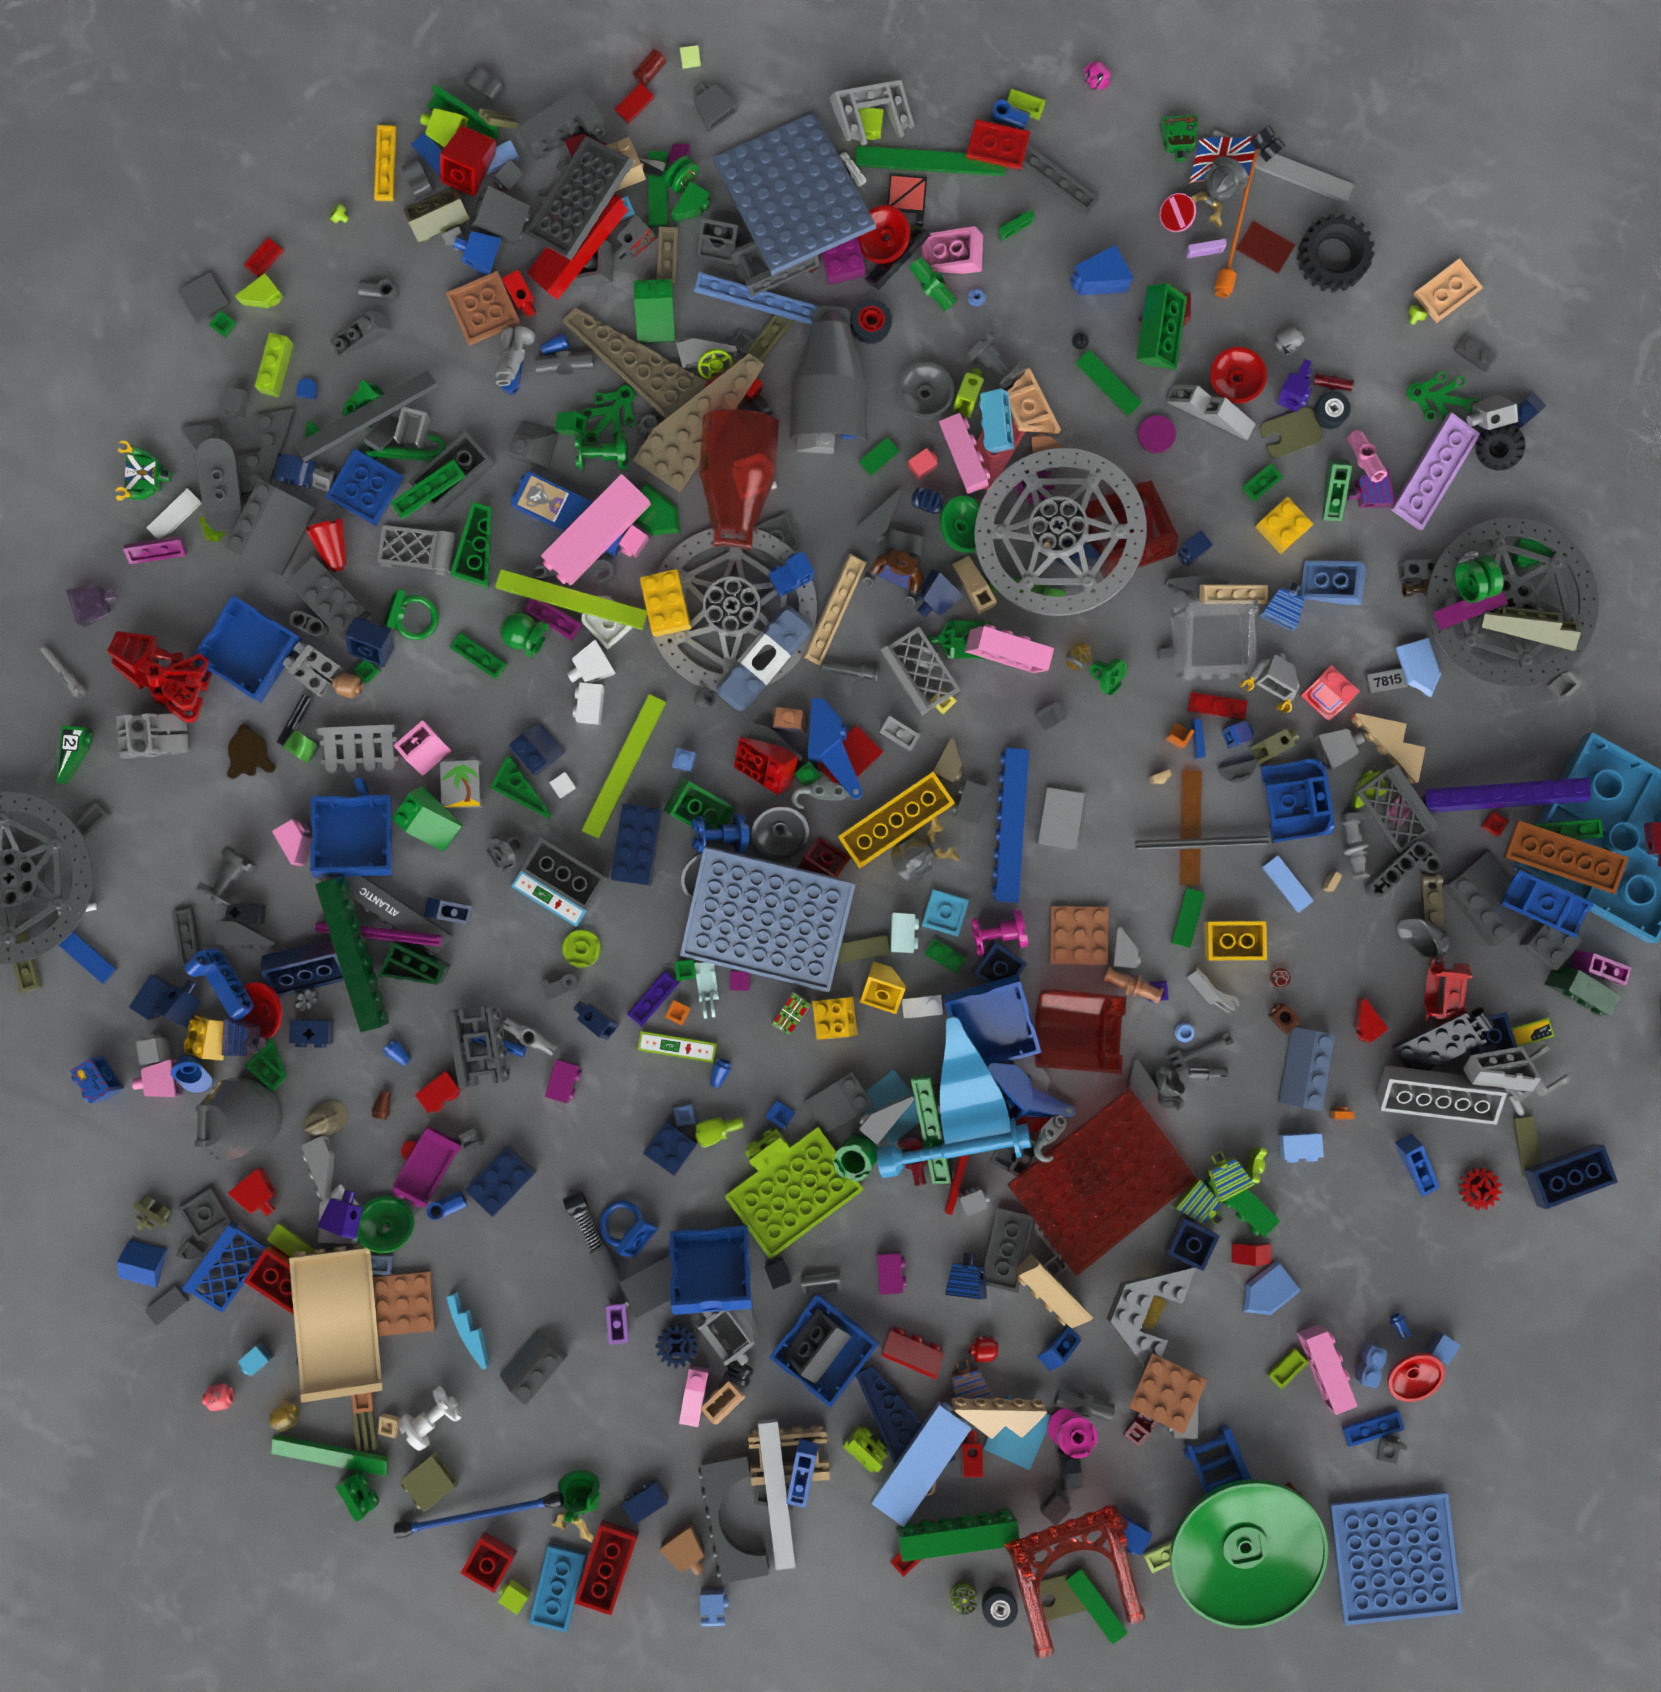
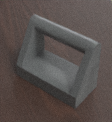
M840 1270L801 1275L803 1295L842 1291Z

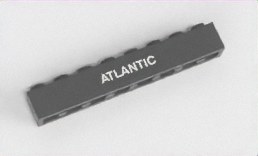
M345 876L349 884L351 899L362 904L360 908L368 913L372 911L377 914L376 918L384 924L387 922L392 924V929L441 935L442 944L440 946L422 944L425 946L423 950L430 955H441L453 937L452 934L365 876ZM315 877V878L318 879V880H320V881H323V880L333 879V878H336V877Z

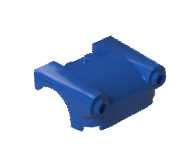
M1305 759L1260 768L1262 784L1265 786L1272 843L1332 833V830L1335 829L1324 762H1321L1320 759Z

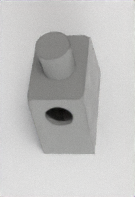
M1495 394L1472 406L1473 414L1467 416V424L1470 427L1479 425L1486 430H1491L1518 422L1517 404Z
M1349 729L1329 732L1314 737L1328 771L1357 755L1359 752L1356 746L1365 742L1361 732L1351 735Z

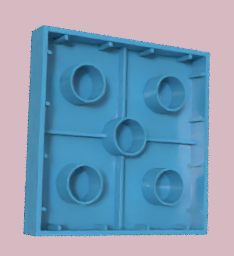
M1591 732L1582 736L1560 779L1589 777L1591 789L1589 802L1547 804L1536 823L1602 818L1603 838L1582 839L1579 841L1629 857L1616 894L1515 861L1512 869L1516 871L1519 869L1593 902L1594 905L1589 910L1590 912L1646 943H1658L1661 938V867H1657V855L1647 854L1644 823H1661V770Z

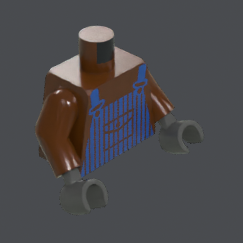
M892 550L890 554L886 553L877 556L870 568V572L865 574L863 583L866 579H870L869 587L873 586L876 579L875 574H877V576L909 591L911 590L905 598V603L907 604L909 599H912V606H914L919 599L917 592L923 580V574L918 568V561L908 556L907 553Z

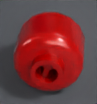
M976 1336L973 1343L969 1344V1354L973 1355L976 1362H992L998 1357V1342L991 1336Z

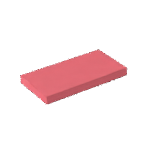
M1013 419L1014 449L996 453L986 450L983 445L984 429L976 441L977 445L974 446L976 452L980 451L982 455V467L987 468L990 478L987 479L989 486L983 488L986 491L1004 471L1025 431H1018Z

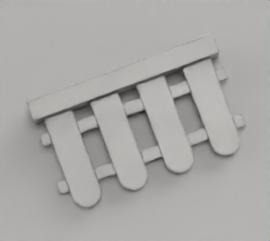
M398 724L317 728L318 735H323L324 739L320 740V745H324L325 760H321L322 765H325L329 773L336 772L338 764H344L348 772L355 771L357 763H364V768L367 771H373L376 768V762H383V767L386 770L394 769L395 761H399V756H395L393 746L394 742H398L397 737L393 735V732L398 731ZM374 733H381V738H375ZM342 734L343 739H336V735ZM355 734H362V738L356 739ZM362 743L363 758H357L356 744ZM375 743H381L382 757H376ZM337 744H343L344 759H338Z

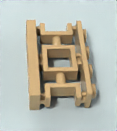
M813 1425L809 1429H803L801 1426L792 1427L791 1430L779 1428L781 1446L798 1445L799 1440L805 1437H813L814 1443H827V1428L822 1427V1425ZM759 1429L749 1433L748 1436L749 1449L759 1448L760 1465L751 1466V1486L765 1485ZM817 1452L812 1481L830 1480L829 1460H819V1452ZM794 1462L783 1463L785 1483L791 1482Z

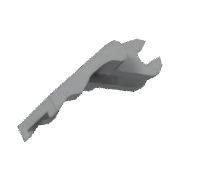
M1198 967L1193 972L1187 974L1186 978L1210 1005L1215 1004L1227 1013H1230V1010H1235V1004L1237 1006L1240 1005L1238 998L1235 996L1224 994L1214 988L1207 976L1202 974Z

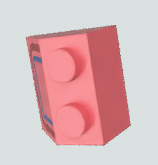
M1331 665L1300 696L1329 722L1360 691Z

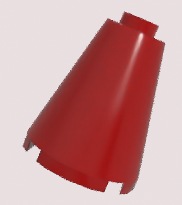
M342 518L335 519L336 521L333 522L328 520L305 527L306 533L328 570L332 569L333 573L344 570L343 566L347 565L344 522Z

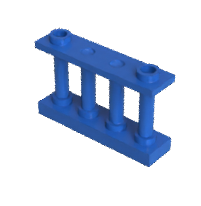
M1227 1424L1220 1426L1222 1433L1217 1438L1193 1448L1188 1441L1184 1442L1186 1447L1183 1449L1188 1461H1192L1205 1494L1231 1482L1251 1480L1231 1428ZM1221 1444L1228 1446L1229 1452H1227V1455L1199 1466L1195 1455ZM1230 1462L1231 1464L1235 1463L1237 1470L1234 1471V1474L1207 1485L1203 1476L1204 1473Z

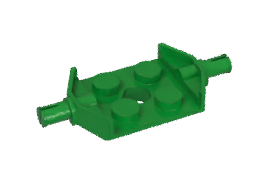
M949 620L942 634H939V636H927L930 644H939L948 660L950 658L986 659L965 652L967 643L964 637L970 633L971 629L984 626L985 624H993L991 621Z

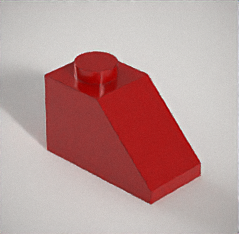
M1359 998L1357 1000L1354 1028L1357 1031L1355 1034L1360 1041L1371 1043L1389 1030V1028L1366 998Z

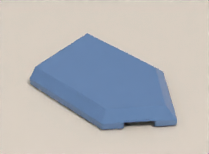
M1277 1260L1246 1283L1243 1312L1272 1315L1301 1291Z

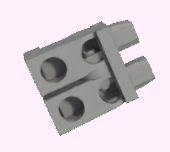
M298 642L294 650L300 655L296 660L288 656L284 660L283 665L288 669V673L293 675L316 695L323 698L333 684L316 673V671L329 680L334 681L335 676L340 674L344 668L309 644L306 645Z

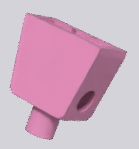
M177 1059L167 1060L141 1069V1077L132 1079L133 1089H143L144 1096L175 1097L182 1095L181 1085L172 1078L170 1073Z

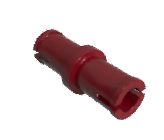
M1316 373L1313 385L1329 387L1330 390L1340 389L1351 392L1354 380L1339 378L1337 375L1328 376Z

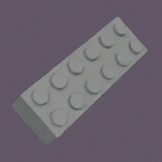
M1385 1066L1376 1098L1380 1111L1497 1125L1507 1092L1505 1088L1472 1085L1467 1075Z

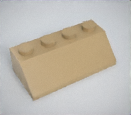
M1031 1253L1015 1268L1014 1271L1018 1274L1016 1279L1023 1286L1027 1284L1031 1288L1029 1292L1037 1300L1041 1298L1044 1301L1043 1306L1050 1313L1054 1311L1058 1315L1056 1319L1063 1326L1068 1324L1071 1328H1074L1093 1319L1084 1306Z

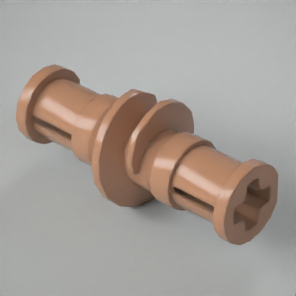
M1112 966L1109 967L1104 982L1108 981L1122 989H1127L1125 994L1127 996L1133 992L1134 997L1137 993L1139 996L1155 1001V1004H1158L1164 988L1161 987L1159 989L1145 981H1141V974L1133 978L1129 974L1112 969Z

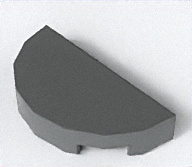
M1256 759L1217 769L1225 780L1233 783L1243 782L1253 774L1256 768Z

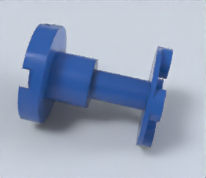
M744 814L735 815L732 824L721 825L720 829H705L703 817L697 816L696 819H692V829L695 830V838H692V848L697 849V852L702 854L706 841L720 840L721 844H733L736 853H746L747 850L744 846L749 845V826L744 825V821L747 820Z

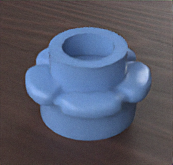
M976 288L968 292V302L970 305L979 307L985 302L986 295L983 293V290Z

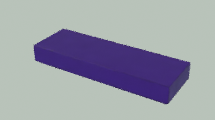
M665 970L627 1015L642 1027L679 985V982Z

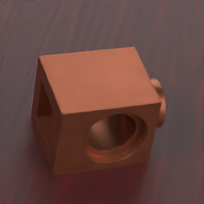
M1286 1003L1276 1004L1270 1010L1272 1013L1268 1015L1285 1034L1290 1033L1302 1022ZM1282 1012H1286L1288 1016L1285 1022L1280 1020Z

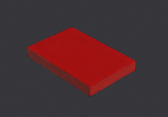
M975 119L966 158L1021 170L1030 131Z
M857 725L847 734V739L843 740V746L857 778L883 754V751ZM824 763L816 764L819 770L831 782L839 783Z

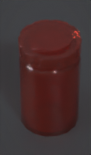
M652 49L636 70L632 72V75L639 84L641 83L646 87L667 61L659 51Z

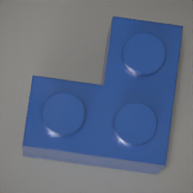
M804 552L792 553L788 556L786 565L782 567L778 565L771 569V573H769V580L779 598L813 581L814 570Z

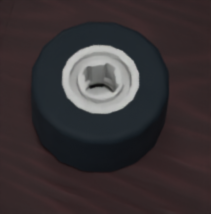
M1328 392L1316 402L1313 409L1314 417L1321 427L1335 429L1340 427L1349 417L1351 404L1342 393Z
M1000 1586L993 1587L985 1593L981 1605L986 1621L998 1628L1007 1627L1012 1624L1018 1613L1017 1602L1013 1593L1007 1588Z

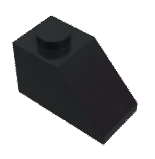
M1058 1449L1057 1456L1062 1489L1082 1487L1080 1458H1073L1065 1454L1062 1449Z

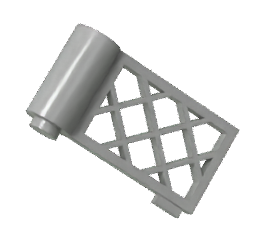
M382 525L377 563H380V567L392 568L393 565L435 570V574L446 576L452 569L457 535L447 531L437 532ZM387 530L394 531L398 536L390 543L386 539ZM408 533H413L416 539L407 545L403 537ZM427 535L433 536L432 543L425 547L421 539ZM401 540L405 547L397 553L392 546ZM419 542L424 549L415 555L410 548ZM390 548L395 555L389 560L383 559L384 552ZM408 550L413 558L403 562L400 556ZM427 552L430 556L429 564H421L418 558Z

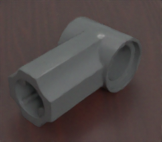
M388 279L381 281L360 280L358 283L359 296L362 298L385 299L388 302H394L399 297L397 287ZM388 288H392L389 293L385 294V291Z

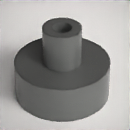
M704 688L696 693L694 702L696 705L706 709L714 705L715 699L711 690Z

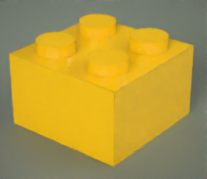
M1287 496L1255 528L1281 555L1313 523Z

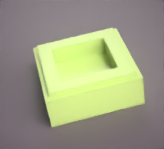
M698 45L680 48L683 69L701 66Z

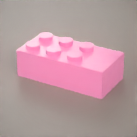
M989 624L970 630L965 652L1031 673L1049 670L1054 648L1030 641L1031 638L1027 636H1014L1013 632L1008 630H1002V632L995 630L996 627Z
M1319 1324L1297 1332L1325 1406L1335 1415L1357 1407L1348 1383L1350 1381L1349 1374L1346 1369L1343 1370L1341 1362H1343L1342 1356L1338 1350H1335L1333 1345L1336 1343L1333 1334Z

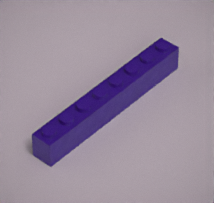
M1589 777L1425 789V806L1430 813L1589 802L1591 798Z

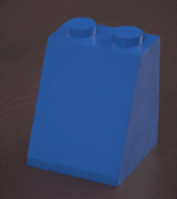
M1114 245L1077 264L1074 267L1070 284L1074 291L1077 290L1079 295L1125 293L1128 291L1134 277L1118 248Z

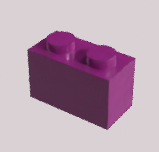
M556 1059L545 1097L566 1104L573 1100L576 1094V1089H574L575 1082H579L582 1070H579L581 1065Z
M900 1251L878 1252L877 1265L880 1295L903 1293V1288H907L906 1276H902V1268H905L904 1256H901Z

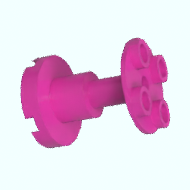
M1020 909L1012 911V920L1000 922L999 927L980 930L977 917L971 918L973 940L976 941L977 956L984 955L983 941L1001 938L1002 942L1016 939L1019 948L1028 946L1027 934H1025L1024 929L1025 923Z
M1064 1408L1050 1415L1048 1434L1053 1442L1059 1445L1065 1454L1073 1458L1088 1456L1098 1441V1434L1093 1424L1083 1416L1075 1414L1074 1411Z

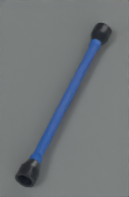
M556 1491L538 1500L425 1522H396L394 1524V1535L397 1539H400L420 1530L502 1515L504 1513L538 1507L560 1508L564 1506V1496L562 1491Z

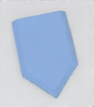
M1430 638L1397 647L1396 651L1407 684L1413 688L1416 687L1423 694L1431 697L1441 676V671Z

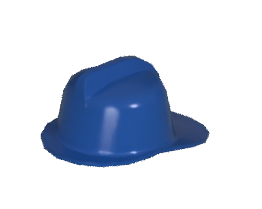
M181 1054L179 1060L170 1071L172 1078L187 1091L200 1093L206 1091L212 1085V1077L203 1068L201 1061L195 1056Z

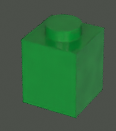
M576 411L557 412L555 431L565 436H579V433H583L584 436L587 417Z
M810 762L795 773V777L803 786L814 784L822 778Z

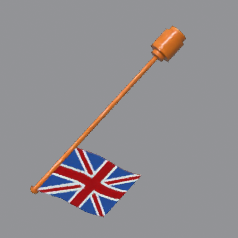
M1255 136L1241 138L1211 137L1199 140L1189 184L1205 181L1204 177L1210 170L1213 161L1222 156L1238 161L1248 175V184L1245 188L1227 267L1218 271L1214 286L1215 295L1222 298L1230 297L1237 276L1231 268L1258 154V150H1255L1250 143Z

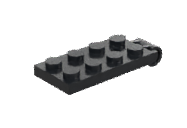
M1482 1007L1474 1009L1470 1015L1467 1011L1463 1010L1392 1046L1406 1068L1428 1071L1486 1043L1487 1040L1481 1032L1489 1031L1494 1026V1023ZM1459 1035V1038L1453 1039L1452 1036Z

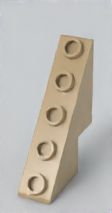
M1359 713L1351 715L1352 723L1365 732V738L1377 746V751L1382 756L1388 758L1389 764L1398 765L1410 784L1419 783L1426 747L1403 742L1407 724Z
M962 1397L951 1399L954 1411L991 1439L1005 1426L1023 1438L1048 1413L1044 1402L1040 1399H965Z

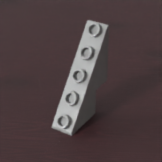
M1173 385L1165 400L1166 403L1245 440L1249 439L1256 424L1225 397H1211L1198 385Z

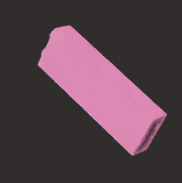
M621 474L541 555L544 560L542 564L549 571L554 569L558 573L556 577L563 584L567 582L571 586L651 505L649 499Z

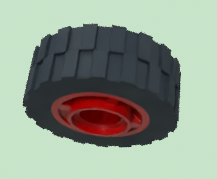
M865 299L861 303L859 302L853 308L850 318L854 337H857L861 342H865V344L881 342L890 331L892 314H890V309L886 307V304L880 302V300ZM873 319L876 323L869 324L866 320Z

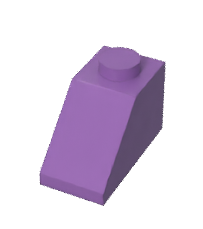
M625 1303L605 1305L609 1345L628 1343Z

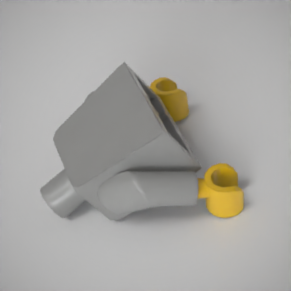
M1276 653L1270 658L1260 661L1249 674V679L1241 681L1239 687L1241 688L1247 683L1248 688L1245 692L1250 691L1254 688V680H1256L1257 685L1284 700V702L1277 704L1276 709L1278 711L1283 710V713H1288L1292 710L1290 702L1294 700L1300 684L1296 676V667L1286 661L1285 654Z

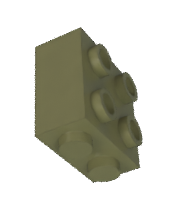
M436 1451L400 1480L403 1490L406 1493H410L415 1506L418 1509H422L423 1512L453 1490L459 1483Z

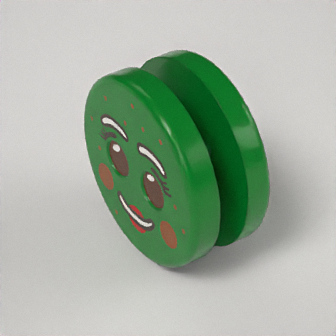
M688 156L678 158L668 169L665 175V184L668 187H672L676 194L683 193L689 182L694 183L696 180L699 166L692 162Z

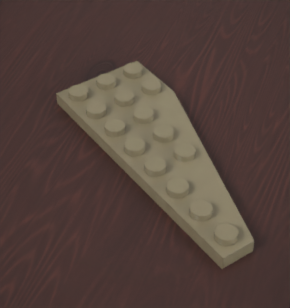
M747 354L657 425L633 461L681 493L765 364L751 354Z

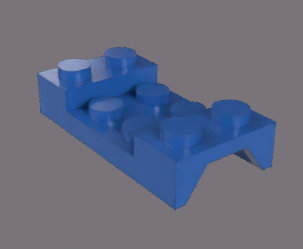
M1517 869L1500 903L1574 938H1577L1580 926L1587 912L1594 905L1591 901Z

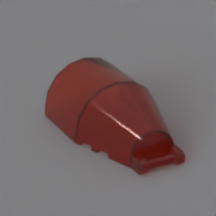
M735 409L710 411L703 415L699 476L702 481L713 529V546L741 547L745 550H751L754 529L775 481L779 420L773 416ZM721 533L743 535L745 540L721 538Z

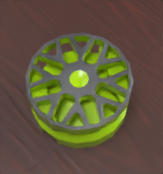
M963 1582L956 1584L952 1588L950 1601L953 1610L960 1615L972 1614L978 1606L975 1588Z

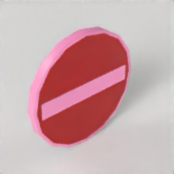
M1183 193L1170 195L1163 202L1159 215L1162 225L1171 232H1181L1191 226L1196 215V206L1192 198Z

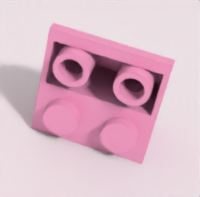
M423 720L393 745L422 776L426 775L452 752L429 724Z

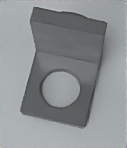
M1392 1435L1381 1437L1377 1460L1397 1464L1399 1449L1407 1450L1408 1446L1399 1437ZM1392 1447L1394 1450L1393 1456L1385 1457L1383 1454L1384 1448Z

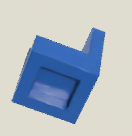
M777 1099L765 1117L784 1130L795 1115V1112Z

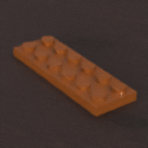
M1516 820L1503 855L1505 858L1612 894H1616L1629 857L1519 820Z

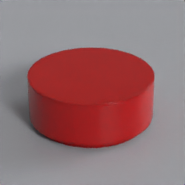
M410 1140L402 1145L401 1154L406 1160L417 1141Z

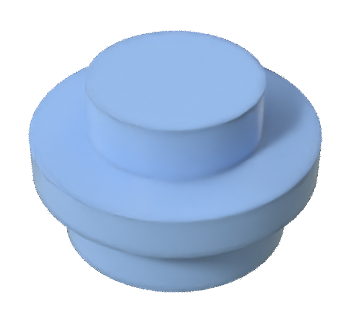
M1180 1023L1175 1028V1036L1181 1042H1188L1194 1037V1028L1188 1023Z

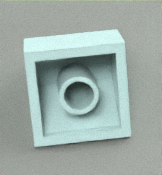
M892 913L890 952L914 953V949H918V938H914L915 930H918L919 919L915 918V914Z

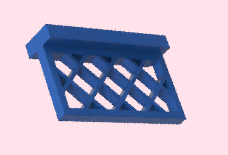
M233 1221L230 1222L182 1288L186 1293L194 1294L221 1313H223L240 1290L244 1280L261 1256L260 1254L259 1256L251 1257L249 1247L257 1246L263 1251L268 1248L237 1227L238 1224ZM236 1234L244 1238L245 1245L234 1247L233 1238ZM246 1248L247 1258L237 1260L235 1250ZM232 1251L234 1261L223 1262L222 1253ZM248 1261V1272L239 1273L237 1263ZM234 1264L236 1274L225 1276L224 1266ZM220 1267L222 1277L211 1278V1268ZM236 1277L237 1287L227 1289L226 1279ZM223 1280L224 1290L213 1292L212 1282ZM202 1283H209L210 1293L203 1294L197 1290V1287ZM225 1293L226 1302L221 1306L215 1302L214 1295Z

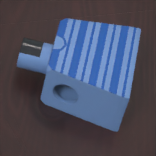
M1290 582L1287 590L1279 588L1261 612L1260 617L1290 631L1295 630L1298 626L1305 601L1304 598L1297 595L1301 586Z

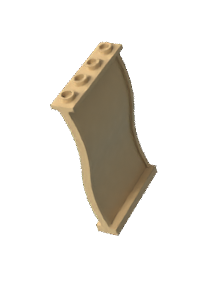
M360 1243L355 1244L354 1248L346 1249V1246L334 1247V1251H326V1248L313 1250L314 1253L306 1254L305 1251L294 1252L293 1256L289 1257L301 1403L382 1391L370 1250Z

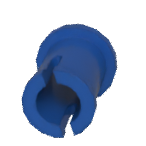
M1395 1313L1390 1316V1323L1394 1325L1401 1340L1406 1339L1402 1331L1409 1338L1412 1334L1404 1321L1405 1316L1401 1315V1313Z

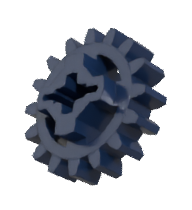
M676 1324L675 1329L669 1325L668 1332L663 1329L661 1332L663 1336H658L657 1338L661 1342L655 1345V1348L660 1349L657 1352V1356L662 1355L661 1362L667 1360L668 1367L671 1363H674L675 1368L678 1367L679 1363L685 1367L686 1360L691 1363V1356H696L697 1354L693 1350L698 1348V1344L694 1343L697 1340V1336L692 1337L693 1330L687 1332L686 1325L682 1329H680L679 1324ZM678 1333L682 1334V1336H674L673 1334ZM665 1340H666V1343L668 1344V1349H667V1351H665V1349H664V1342H665ZM682 1341L680 1349L672 1350L674 1343L678 1344ZM687 1341H689L690 1344L689 1352L687 1351L688 1349L685 1347Z

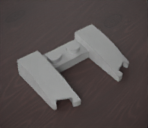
M901 80L835 91L829 97L838 123L848 141L852 138L860 141L861 145L868 143L858 109L884 105L898 139L905 135L904 129L907 127L912 129L914 127Z

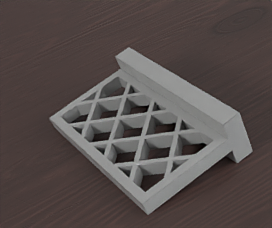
M920 627L891 645L880 649L885 661L921 716L960 691V688ZM917 633L922 638L921 646L910 644L911 637ZM898 645L907 646L905 656L897 655L893 648ZM909 647L920 649L918 659L907 657ZM922 650L932 653L931 662L920 660ZM906 660L917 662L915 672L906 670ZM919 663L930 665L928 675L917 673ZM932 665L941 667L943 670L941 678L930 676ZM916 676L927 678L925 688L918 687L915 684ZM929 679L940 681L938 691L927 689ZM942 682L951 683L954 690L949 693L941 692ZM926 692L937 694L936 701L930 705L925 699Z

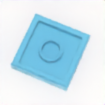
M932 889L921 926L958 937L969 900Z

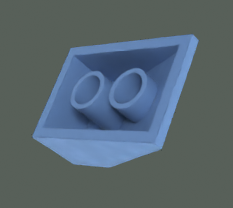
M1304 561L1300 597L1342 605H1362L1367 568L1362 561Z

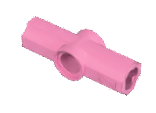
M1356 430L1347 436V442L1358 459V466L1365 470L1371 481L1375 483L1382 481L1387 476V471L1376 454V447L1369 443L1362 431Z

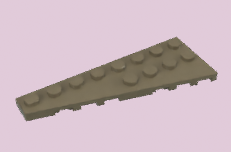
M574 308L562 320L564 325L665 419L702 391L708 383L707 380L699 378L694 373L681 368L678 364L672 363L663 358L662 355L629 339L626 335L620 334L610 326L602 324L577 308Z

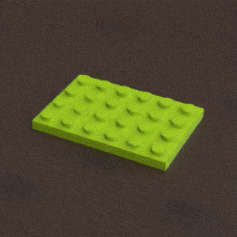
M816 1127L793 1144L787 1151L724 1196L745 1226H748V1230L769 1259H772L864 1190L859 1181L853 1182V1179L843 1178L838 1174L834 1166L837 1151L819 1127Z

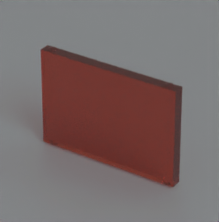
M1253 221L1236 250L1274 273L1279 274L1295 244Z

